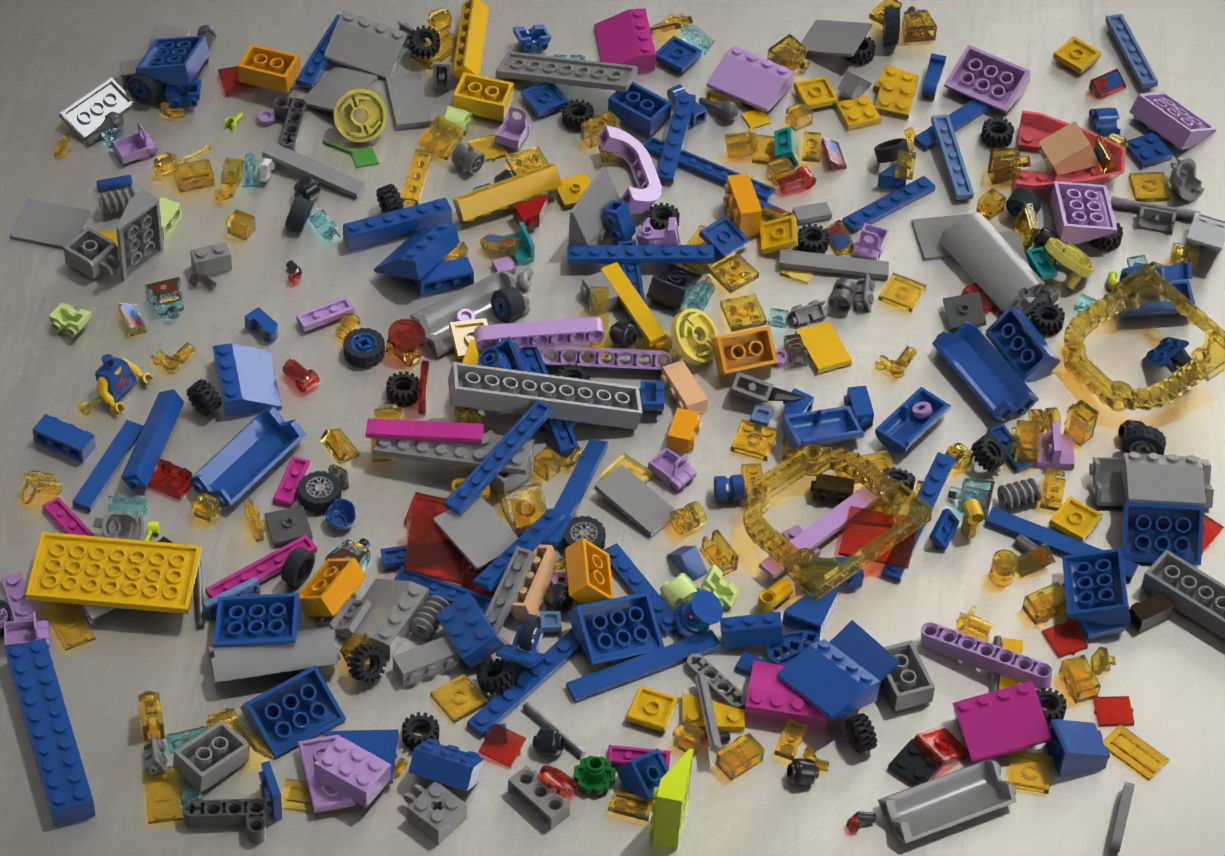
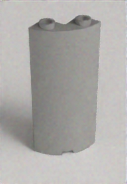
M980 213L967 214L951 227L946 228L939 239L942 246L1002 312H1005L1011 305L1017 308L1025 297H1036L1045 284Z
M500 270L411 314L410 317L419 337L423 336L426 340L425 346L437 357L453 350L454 345L449 324L450 322H456L458 311L464 308L473 311L475 320L486 318L488 325L507 323L499 321L495 317L491 308V296L494 291L509 286L515 287L514 276L507 271ZM520 292L525 303V314L530 311L529 298L526 294Z
M1093 457V463L1089 465V474L1093 475L1091 498L1095 499L1097 506H1123V502H1128L1120 474L1122 458ZM1201 459L1206 495V507L1204 508H1212L1214 489L1210 484L1212 465L1208 459Z
M329 626L300 630L296 643L214 647V644H208L214 684L229 680L307 669L315 665L317 667L337 665L338 660H341L339 647L335 648L334 641H336L335 630L330 629Z
M991 759L980 761L878 799L880 809L887 824L893 825V833L903 843H909L1017 801L1015 798V787L1011 782L1001 779L1000 765L996 760Z

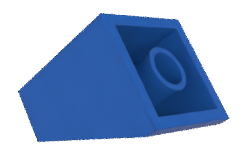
M1060 719L1051 720L1049 731L1052 741L1046 742L1045 745L1059 777L1106 768L1110 752L1108 747L1104 746L1102 733L1100 730H1097L1095 723Z

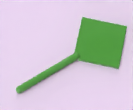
M323 140V143L351 153L356 168L379 164L373 147L353 151Z

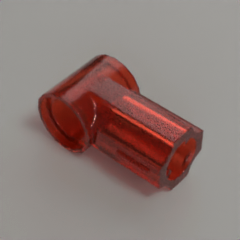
M801 166L793 174L778 178V184L782 193H786L800 187L810 189L816 184V178L807 166Z
M295 359L287 360L282 367L283 373L295 382L296 387L302 393L307 392L320 383V378L313 369L307 370Z

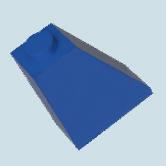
M822 585L817 586L785 609L782 625L798 631H815L821 636L837 604L838 591Z

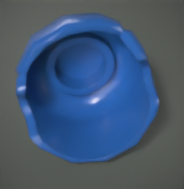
M336 499L327 508L326 522L330 527L338 531L346 530L353 525L356 519V507L347 499Z

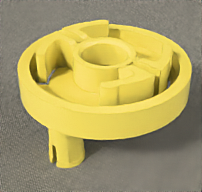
M357 88L346 92L339 98L334 109V122L338 131L348 140L368 142L375 139L383 131L387 122V109L381 97L375 92ZM363 109L366 111L367 119L364 122H357L354 119L353 114L356 110Z
M1049 238L1044 245L1047 250L1046 253L1052 262L1057 259L1073 271L1066 282H1064L1072 290L1075 289L1082 277H1090L1095 270L1091 264L1092 260L1070 242L1067 245L1059 239Z
M694 308L678 313L673 318L670 327L671 340L675 348L668 352L671 358H673L671 361L676 362L683 358L691 364L701 365L712 360L714 352L711 339L719 337V334L711 318L703 311Z

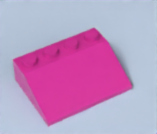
M646 8L628 9L594 24L601 62L638 66V71L655 70L656 52Z
M753 661L744 717L822 730L826 729L827 716L776 677L777 673L785 665Z
M1032 680L953 702L955 719L972 763L1052 741Z

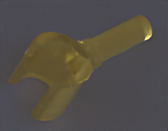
M911 127L904 130L910 152L914 151L911 138L916 136Z
M100 395L89 403L80 401L76 408L84 415H88L91 412V407L103 400Z

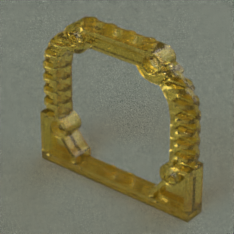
M1148 263L1113 285L1111 293L1105 294L1102 299L1096 300L1093 305H1089L1084 311L1077 313V316L1070 320L1069 325L1065 329V345L1061 349L1065 369L1069 373L1072 372L1080 383H1084L1090 393H1095L1103 405L1106 404L1113 411L1117 412L1125 409L1135 411V408L1145 411L1155 407L1161 408L1164 404H1170L1175 398L1182 396L1185 391L1191 390V387L1198 385L1203 379L1208 382L1225 370V331ZM1166 299L1177 308L1181 315H1185L1192 325H1196L1205 333L1203 346L1192 351V360L1161 382L1150 387L1133 389L1124 381H1112L1088 359L1086 347L1083 343L1085 337L1094 329L1124 309L1133 311L1139 309L1142 303H1161Z
M808 445L802 450L796 451L793 456L783 460L778 466L768 470L763 476L753 480L747 486L743 525L752 541L759 545L760 549L766 551L771 558H774L779 565H782L784 573L817 601L931 521L933 507L900 480L895 483L883 470L878 469L868 458L862 457L856 451L850 452L846 448L832 450L831 447L821 448L817 445ZM827 470L840 471L855 478L882 501V512L892 517L893 525L888 531L879 537H875L868 545L859 548L855 554L841 563L836 558L817 557L816 553L810 548L798 549L774 529L762 516L770 508L771 498L805 475L817 476Z

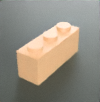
M684 361L663 366L660 380L667 387L671 399L675 400L677 407L699 412V414L707 412L708 398Z

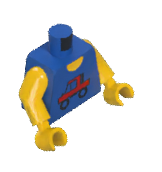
M106 354L101 358L103 365L95 372L97 381L96 392L107 405H110L111 414L117 415L120 411L125 410V406L122 402H115L137 381L136 376L139 377L138 380L141 385H147L149 383L145 380V377L151 380L153 375L151 373L143 374L140 372V368L125 358H117L111 354Z

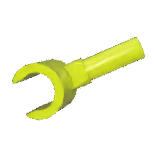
M240 112L235 118H226V127L231 124V128L235 130L237 128L236 123L244 115L243 112Z
M151 521L148 523L147 535L144 541H149L152 533L159 534V522Z

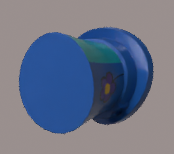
M700 590L693 595L689 603L683 602L679 604L675 611V624L678 632L685 638L707 632L709 625L718 623L722 618L723 611L719 599L712 592Z

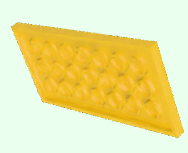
M41 532L26 591V600L188 614L202 551L201 546Z

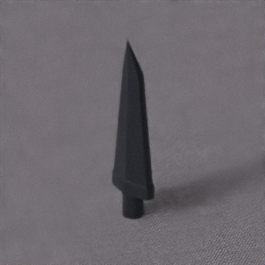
M772 387L768 401L797 402L807 397Z

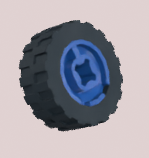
M371 328L354 329L345 336L343 341L345 360L357 368H370L378 365L385 356L384 337H382L381 333Z

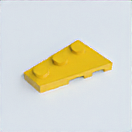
M682 692V730L706 731L699 697ZM712 701L718 731L744 732V710Z

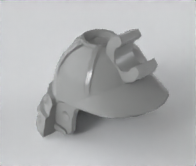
M1177 158L1178 164L1170 163L1173 169L1170 175V184L1182 199L1188 201L1198 199L1205 188L1202 187V181L1196 177L1195 161L1190 158Z
M111 510L107 512L104 519L95 517L93 527L102 529L104 537L141 540L144 531V521L139 511L127 514Z

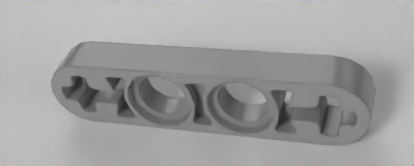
M694 653L688 656L686 667L694 677L699 675V673H703V675L710 673L715 676L713 679H707L710 692L725 705L742 710L745 709L746 696L702 655ZM725 686L729 690L727 692H720L718 687Z
M1124 782L1109 850L1120 852L1135 787L1133 783Z

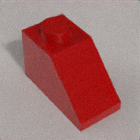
M545 194L514 205L513 218L519 225L520 222H523L527 231L539 227L547 210L548 196Z

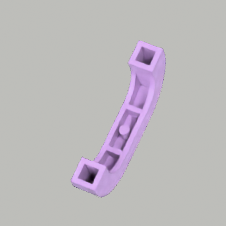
M606 125L598 136L601 149L621 156L629 164L638 189L628 187L620 201L627 202L629 211L632 214L646 213L655 204L662 192L661 183L652 159L645 147L633 136L623 130Z

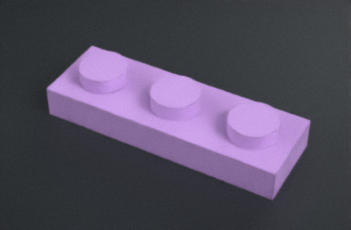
M344 296L296 315V320L304 332L355 313V307L348 297Z
M21 572L1 576L13 620H33V610L30 600H26L27 590Z

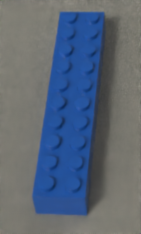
M46 638L5 648L7 664L53 826L95 816L93 797Z

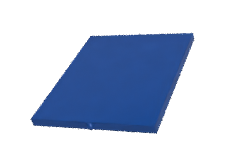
M853 620L830 640L833 646L880 681L900 663L899 660Z
M398 729L324 731V737L339 734V736L391 764V779L387 784L393 783L397 758Z

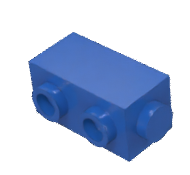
M612 200L602 210L612 240L628 241L636 233L627 202Z
M848 387L847 395H844V405L850 407L860 427L873 426L874 411L867 387Z

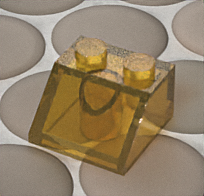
M534 483L499 493L503 513L512 531L516 532V528L519 527L520 530H523V527L528 529L548 510L541 484Z

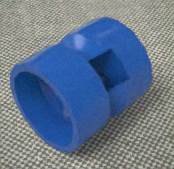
M487 348L478 357V365L512 369L511 364L496 348Z
M742 474L731 475L730 478L714 476V495L717 502L728 501L729 498L732 500L744 499L745 487Z

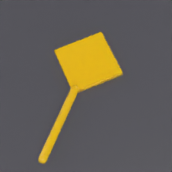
M755 109L741 114L750 127L741 145V149H744L754 128L771 123L763 110Z

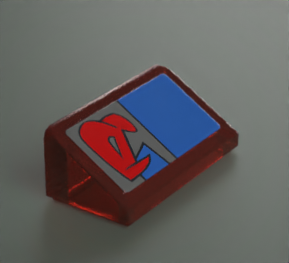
M1118 69L1092 79L1089 84V90L1098 99L1126 88V84Z
M822 137L821 148L829 170L846 169L847 166L839 143Z

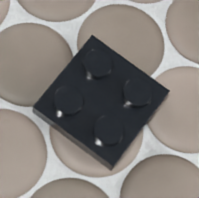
M911 739L888 764V770L911 785L916 786L932 780L945 766L946 760L916 740Z

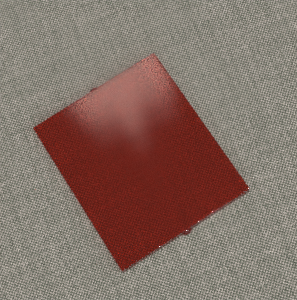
M412 506L404 571L462 584L465 557L432 521L434 517L442 514V512Z
M850 506L838 555H860L861 560L909 569L913 548L916 545L915 539L920 519Z

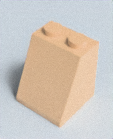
M1076 121L1038 142L1041 148L1038 150L1043 159L1047 158L1046 164L1057 175L1099 165L1090 142Z

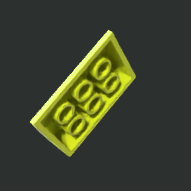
M689 748L661 778L659 787L654 788L649 836H653L652 845L678 849L689 798L694 749Z

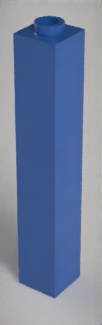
M174 389L158 393L121 475L122 480L131 490L148 486L182 409L184 401Z

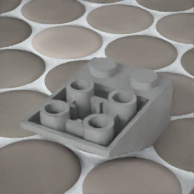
M1195 213L1186 240L1190 241V245L1196 247L1203 245L1207 246V250L1213 252L1221 251L1225 242V221Z

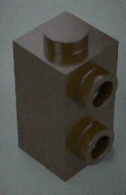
M817 473L816 480L811 481L810 492H813V500L840 504L853 494L855 479Z
M1161 592L1157 595L1149 596L1140 603H1134L1130 607V623L1141 633L1171 618L1174 609L1172 600Z

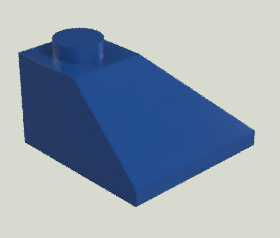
M658 748L615 769L624 788L646 800L653 797L654 788L659 787L661 778L669 771Z

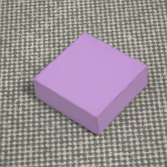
M509 256L492 260L495 272L504 270L511 274L516 273V268Z

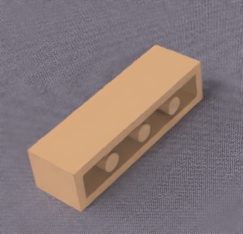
M540 544L533 550L536 556L510 609L515 621H525L528 614L536 615L545 592L559 563L552 545Z

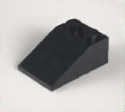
M668 263L652 277L646 297L651 298L655 303L668 305L672 310H681L699 285L703 275L677 264Z

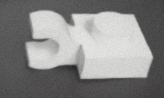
M262 158L261 164L259 163L257 174H260L259 181L267 182L271 170L275 168V162L272 159Z

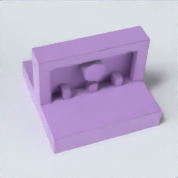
M1052 421L1051 429H1047V434L1034 433L1035 467L1074 468L1072 435H1061L1060 422Z

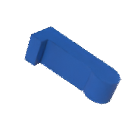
M931 53L922 95L935 98L945 69L947 56Z
M680 84L667 90L668 99L674 106L678 92L687 93ZM696 101L690 119L692 127L706 122L707 108L704 105L700 106Z
M1171 263L1151 268L1153 273L1152 282L1192 279V263Z

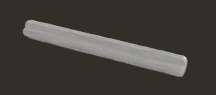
M699 673V675L695 676V682L710 751L718 753L722 749L709 684L707 676Z

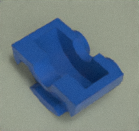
M544 24L533 25L528 30L524 26L513 27V33L524 52L544 51L548 48V43L552 37Z
M202 79L193 80L190 85L185 87L180 85L173 86L167 83L165 97L170 102V106L173 108L197 106L200 99Z
M1107 107L1089 110V117L1093 120L1094 130L1097 131L1098 135L1104 138L1120 136V129L1117 127V119L1120 118L1116 108Z
M641 381L639 391L642 411H663V381Z

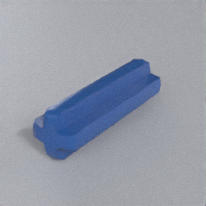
M131 175L97 180V189L102 191L132 185Z

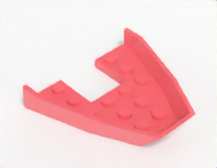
M1022 110L1017 150L1039 152L1038 150L1041 149L1038 144L1039 141L1062 129L1069 123L1042 113ZM1080 128L1092 148H1094L1096 140L1108 159L1104 171L1100 164L1062 175H1057L1054 170L1051 173L1021 170L1020 177H1015L1014 190L1024 188L1033 192L1036 196L1051 194L1054 181L1105 185L1124 173L1126 148L1094 132Z

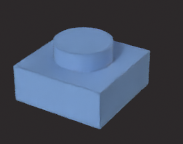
M756 405L750 418V424L768 429L774 415V410Z
M560 611L540 612L541 630L543 632L562 631Z

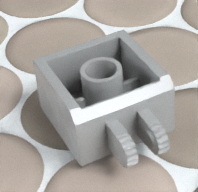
M87 227L64 247L65 263L92 279L96 278L101 272L111 275L113 273L112 267L116 269L120 267L117 245L114 241L90 227Z
M436 781L427 789L417 783L414 784L412 790L418 797L409 792L403 794L404 800L409 803L407 806V820L409 823L438 845L467 819V804Z

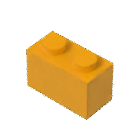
M681 408L676 409L667 435V448L689 453L691 446H695L697 435L695 433L699 432L702 421H699V412Z

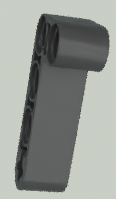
M276 97L273 100L275 118L285 120L280 145L297 152L307 119L306 101L301 98Z
M261 799L192 800L186 802L182 807L183 822L188 828L247 827V837L251 843L261 844L266 839V805Z

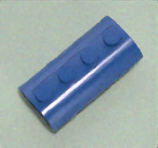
M1189 280L1118 284L1117 303L1122 318L1196 313L1197 311Z
M920 387L875 429L877 439L893 452L903 454L951 409V405L923 387ZM919 402H928L931 404L932 413L926 418L919 419L914 417L912 407Z
M849 406L783 415L781 421L783 435L792 449L857 440L865 436Z

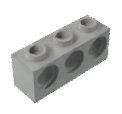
M526 765L508 779V792L550 830L569 817L570 803L567 798L560 796L550 783H546L540 777L537 771L530 769Z

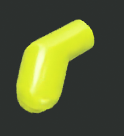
M1112 271L1108 273L1107 288L1116 293L1118 284L1122 283L1117 280V273Z

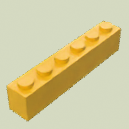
M467 0L462 4L452 74L459 80L463 72L480 75L489 7L481 0Z
M549 163L455 197L452 200L458 219L471 222L477 216H488L496 209L504 210L510 204L525 202L524 199L536 198L541 196L543 192L556 191L557 187L562 186L557 166Z

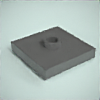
M979 292L943 298L950 332L957 331L958 327L966 321L976 325V327L986 326Z
M303 505L264 513L274 547L287 545L304 535L313 539Z

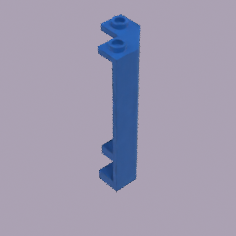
M966 321L958 327L954 334L944 330L937 335L932 343L996 419L1006 422L1016 413L1022 415L1039 400L976 325Z
M275 407L264 409L189 480L194 490L201 496L221 508L231 506L307 434L296 419L285 422Z

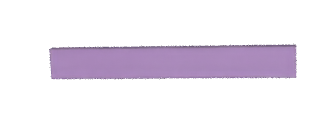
M868 482L760 562L759 568L772 579L776 578L883 498L884 493L872 482Z

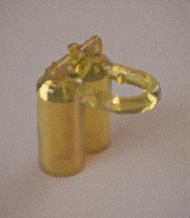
M748 130L746 132L725 134L728 158L751 156L753 153H758V141L756 140L755 132L752 133L751 130Z
M41 471L23 473L26 481L19 491V500L23 504H30L36 493L59 495L62 491V484L59 481H55L54 473ZM30 484L33 490L29 498L25 500L24 491Z
M972 606L966 614L960 612L959 619L956 620L957 626L955 631L989 642L994 624L975 616L976 606Z

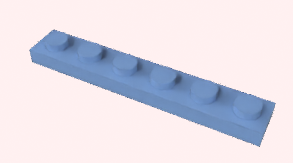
M1123 14L1106 16L1105 22L1140 88L1157 87L1158 80Z
M934 115L931 117V123L955 199H973L974 192L949 115Z

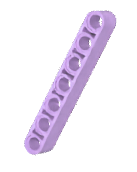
M584 317L482 325L474 329V338L477 349L483 351L509 336L520 348L598 342L604 339L605 333L601 318Z
M551 345L544 347L541 353L543 362L549 365L571 364V366H574V364H578V366L662 370L663 366L671 364L670 354L663 350ZM551 350L555 353V357L547 359L544 355L545 352ZM570 351L574 354V357L571 360H566L563 354ZM585 352L593 355L590 361L583 360L582 355ZM609 353L612 356L609 362L602 361V354ZM628 354L631 358L629 362L623 363L620 361V356ZM647 355L649 361L642 364L639 362V357ZM660 356L668 358V362L663 365L659 364L657 360Z
M927 622L921 628V644L927 649L1021 683L1032 680L1034 687L1037 689H1047L1051 686L1052 667L1047 663L933 622Z

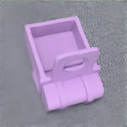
M513 106L509 108V117L504 119L503 124L497 131L495 143L519 149L522 142L529 136L532 124L526 121V111L524 109ZM513 112H519L522 118L516 119L513 116Z
M137 123V133L112 141L113 150L122 164L137 159L143 160L149 158L150 154L158 152L156 143L153 142L152 137L145 132L140 123Z
M865 223L857 241H855L852 255L857 256V258L878 260L883 253L889 230Z
M667 447L648 462V470L662 479L661 482L668 487H673L676 491L684 488L697 475L695 469L687 462V454L679 457Z
M33 612V620L4 622L5 648L46 638L49 648L51 642L49 622L44 620L37 621L36 612Z

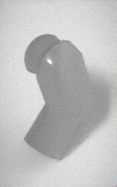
M527 267L517 276V284L519 287L521 286L522 290H527L531 286L528 278L534 272L530 267Z

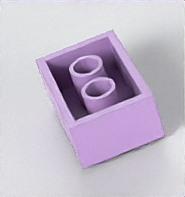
M338 735L314 763V778L367 808L390 781L391 764Z

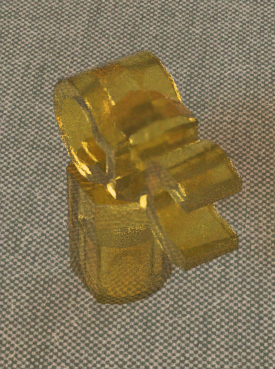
M186 343L173 356L165 355L164 351L158 349L159 357H154L153 355L150 357L153 364L161 365L169 374H175L180 369L179 365L184 364L196 351L193 345Z
M907 346L897 360H888V357L885 355H880V362L875 361V368L886 370L894 378H901L904 376L905 369L915 358L916 350Z

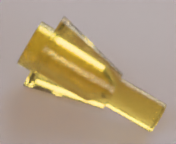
M460 242L449 255L463 258L467 255L468 247L465 242Z

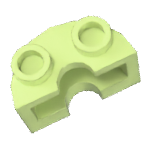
M447 105L445 115L440 117L438 126L441 127L440 135L461 140L466 125H469L472 119V113Z
M61 302L48 317L52 323L51 327L55 332L61 331L66 335L75 337L88 323L92 315L91 311L84 309L76 311L72 305Z
M714 564L709 568L699 591L706 590L712 592L719 599L722 608H731L739 590L732 582L725 581L722 578L723 572Z
M681 573L671 582L667 581L662 584L660 596L675 613L677 606L683 602L689 603L693 595L700 588L685 573Z

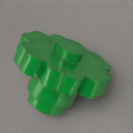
M588 756L582 758L580 765L574 767L573 780L578 783V789L584 793L591 794L594 792L596 795H601L609 791V786L615 784L616 770L611 767V761L604 757Z

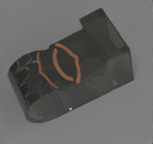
M801 335L784 336V348L789 354L790 367L807 366L809 352L802 343ZM795 357H801L802 360L795 362Z

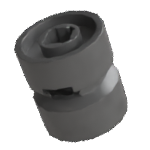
M462 142L454 149L451 160L471 174H476L485 162V155Z
M848 278L837 279L829 297V306L839 313L848 312L852 307L858 290L857 284Z

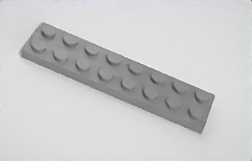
M510 51L507 52L496 69V77L627 92L638 73V66Z
M483 433L482 443L377 438L373 451L374 455L476 468L504 436ZM529 439L500 472L526 475L534 448V440Z

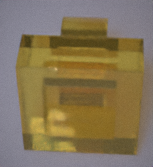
M1100 646L1090 657L1092 674L1100 675L1103 671H1110V664H1116L1115 657L1108 655V650L1105 647Z

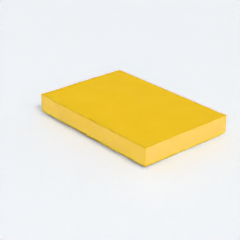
M830 321L795 330L798 341L803 345L802 348L817 373L852 364V358Z

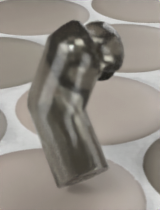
M335 464L330 465L328 472L338 478L342 490L348 489V472Z

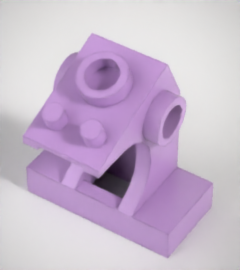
M648 217L645 222H642V228L638 230L636 236L639 245H681L676 217H669L668 226L661 230L653 229L650 225V217Z

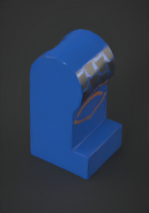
M258 307L244 316L245 328L247 330H256L266 342H274L278 339V324L261 308Z

